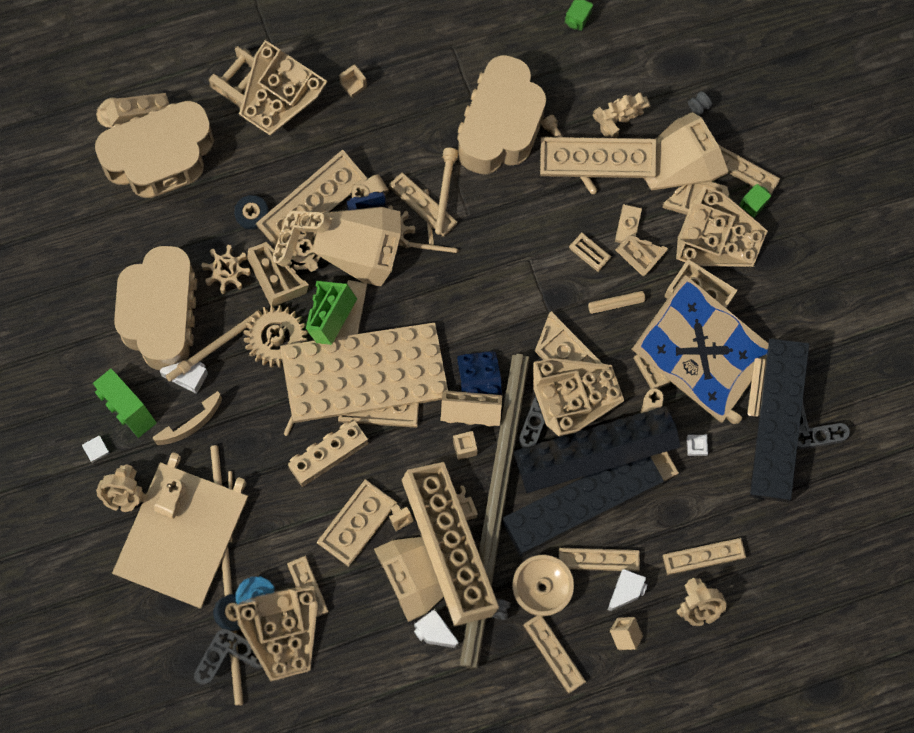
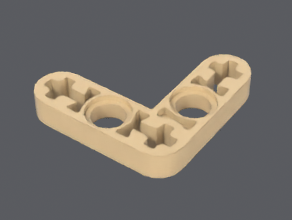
M289 212L285 218L273 253V262L282 267L287 266L292 259L300 232L323 233L330 226V218L320 212Z

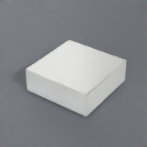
M100 435L82 445L91 463L110 454Z
M707 435L686 436L687 456L708 455Z

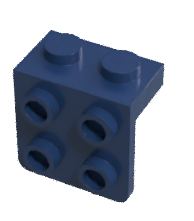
M372 192L366 197L361 198L357 196L347 201V210L375 207L385 208L384 192Z
M496 352L465 354L457 357L462 392L491 395L502 394L501 376Z

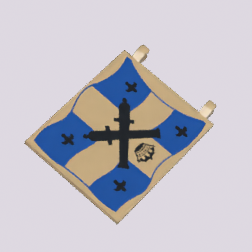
M684 275L632 350L718 421L723 422L727 418L732 424H738L742 417L732 411V408L752 381L755 358L766 360L768 343L688 276Z

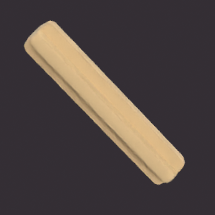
M643 291L594 301L588 304L590 313L593 314L642 303L645 301V295Z
M755 358L747 413L749 416H759L766 366V360L761 358Z

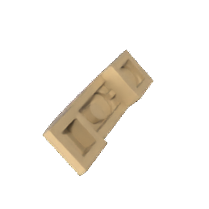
M217 391L204 400L202 405L205 410L173 432L168 426L152 437L157 445L174 443L202 428L217 411L222 401L220 393Z

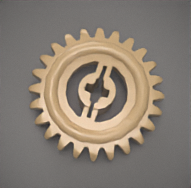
M271 305L270 312L265 307H263V314L256 311L258 318L250 316L253 324L246 323L247 328L250 330H244V334L249 337L243 340L245 343H250L245 348L252 350L249 355H257L255 361L258 362L262 359L263 366L269 362L271 368L274 366V363H277L279 368L281 367V350H271V348L283 344L285 339L284 332L287 329L290 333V340L287 345L308 342L307 338H303L308 332L306 330L302 331L306 324H299L302 317L300 316L295 319L296 311L289 314V307L282 312L281 305H279L277 311H275L273 305ZM272 325L267 330L268 341L263 344L261 339L262 332L267 326ZM279 333V337L275 336L272 338V334L276 335Z

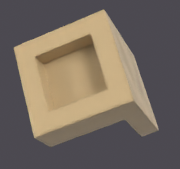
M355 64L340 74V85L351 98L367 88L366 78Z
M473 431L453 436L458 460L477 456V446Z
M635 617L617 618L610 629L619 650L636 649L643 637Z

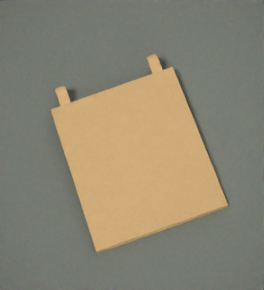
M173 452L170 455L168 465L159 464L146 494L147 496L141 505L112 574L201 609L248 499L247 495L241 494L246 486V481L238 477L234 489L231 490L176 469L181 457ZM170 478L178 479L186 487L179 511L174 519L154 512L155 503L161 494L165 482ZM173 486L171 490H178V487Z

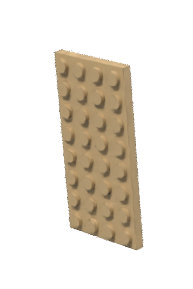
M435 323L336 337L332 345L309 341L280 346L293 423L442 400L443 391H448Z

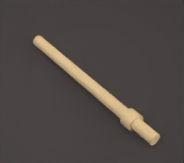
M256 312L251 315L256 319L258 318ZM250 316L187 361L183 360L179 363L177 368L166 375L168 381L171 382L179 375L186 374L191 370L192 366L246 329V323L253 324Z

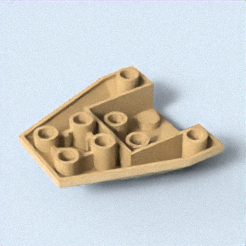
M265 40L254 57L239 115L271 136L318 98L328 81Z
M692 112L675 120L656 138L655 178L644 179L652 191L711 182L728 174V169L720 147L700 116Z
M704 186L692 201L680 231L676 259L683 262L689 259L698 266L753 267L767 230L724 193Z
M375 207L323 213L330 218L331 223L327 231L323 233L316 232L312 252L363 283L382 286L392 271L401 235L400 211Z
M555 358L533 363L534 391L546 425L558 436L578 432L624 402L612 365Z
M422 537L392 540L374 549L399 599L400 606L408 622L427 614L444 597Z
M314 586L285 589L249 598L235 605L239 627L270 681L310 671L317 614Z

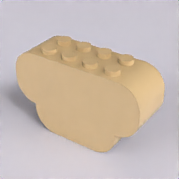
M498 56L488 63L484 73H480L477 82L479 84L478 88L474 89L471 96V106H467L464 114L465 121L464 123L461 122L458 128V156L461 164L466 169L479 174H490L495 172L502 163L517 165L524 162L530 155L541 122L543 121L546 96L541 87L530 82L531 73L523 61L511 56Z
M184 101L178 104H170L159 111L153 110L143 117L132 118L127 123L114 125L111 129L99 135L95 143V151L106 177L111 182L118 185L130 184L132 190L138 196L153 198L193 183L201 176L204 168L202 156L207 154L212 148L213 134L204 109L195 102Z
M172 246L153 248L144 257L143 264H134L126 267L120 273L117 282L115 328L120 334L123 343L130 349L140 351L145 362L156 370L180 363L183 360L186 361L189 357L190 346H193L194 341L191 327L195 326V316H193L192 309L196 308L194 290H197V278H195V272L187 254L182 249Z

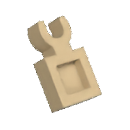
M600 107L594 110L595 114H593V117L600 123L602 134L605 137L617 138L619 129L611 119L605 121L602 114L603 110Z
M460 486L461 494L456 495L465 519L477 518L478 513L472 498H465L466 490L464 486Z

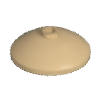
M537 555L525 560L518 567L513 578V593L517 602L524 610L533 615L550 616L560 612L569 603L573 594L574 582L570 570L562 561L552 556ZM539 585H545L546 590L540 591Z

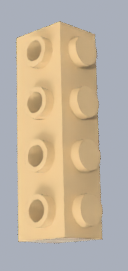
M355 420L351 423L349 421L340 426L339 431L327 434L323 438L324 441L319 444L314 443L306 449L307 452L302 455L297 454L290 459V463H288L289 469L301 487L309 484L368 445L367 437Z

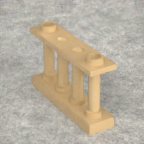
M237 46L235 52L238 59L222 77H217L213 74L209 78L211 88L241 108L244 97L243 91L246 89L250 72L237 87H231L228 81L244 62L252 67L254 58L248 50H242Z

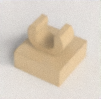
M398 504L390 508L393 515L389 518L396 531L413 522L407 507L401 510Z

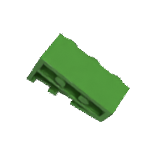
M316 281L317 291L316 295H313L312 300L314 304L313 309H310L306 330L316 343L332 345L356 303L357 297L348 284Z
M112 369L93 382L97 389L95 394L101 401L105 399L107 401L105 405L112 413L116 412L118 414L116 417L123 426L127 424L138 438L157 424L144 404Z

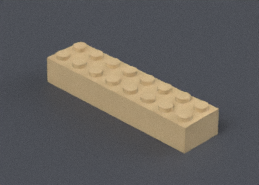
M441 462L407 470L402 483L454 625L458 626L492 617L499 607L445 463Z

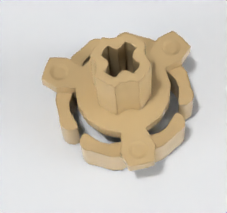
M301 231L300 233L302 234L299 235L292 260L305 264L302 266L292 265V268L294 270L308 269L312 272L318 268L317 262L320 259V256L312 252L316 232ZM303 245L306 248V251L302 252V249L299 248V246Z
M127 464L117 468L115 474L104 476L96 490L98 498L104 502L105 506L112 510H118V507L121 506L120 510L122 512L134 510V507L139 502H143L147 495L142 492L140 486H136L137 482L134 478L137 471L133 466Z
M692 578L685 584L689 596L685 598L686 602L681 603V608L677 610L679 616L684 617L685 621H689L691 625L702 626L704 624L703 620H706V623L709 624L720 617L721 613L726 609V601L722 593H719L717 589H707L700 578Z

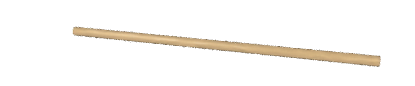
M211 446L213 480L215 484L222 486L218 446ZM227 546L221 560L225 596L233 595ZM228 611L229 615H235L234 611ZM234 639L233 642L229 641V643L231 644L229 646L231 650L233 645L237 641L236 639ZM230 654L235 705H243L239 659Z

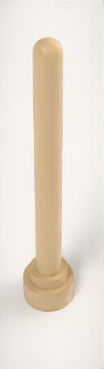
M554 115L546 117L541 122L544 129L551 132L555 138H564L557 128L558 121ZM580 177L589 192L596 194L597 188L589 177Z
M445 148L443 151L445 169L435 233L438 235L443 232L452 167L458 159L459 152L453 148Z

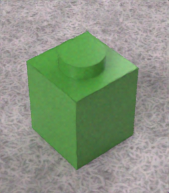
M574 0L566 13L565 23L573 29L582 30L592 13L593 4L585 0Z
M756 184L742 199L739 206L754 218L769 202L771 195L765 187H760Z

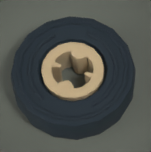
M249 195L237 202L234 215L241 227L255 230L259 228L256 223L269 212V209L262 198ZM254 209L256 214L249 216L247 211Z
M226 595L220 598L214 606V619L222 629L230 631L241 629L235 605H237L236 595ZM228 611H234L235 615H229Z

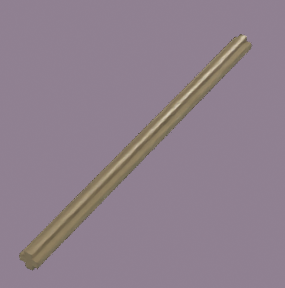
M523 354L512 355L479 548V556L491 586L530 357ZM486 618L467 623L460 666L478 669Z

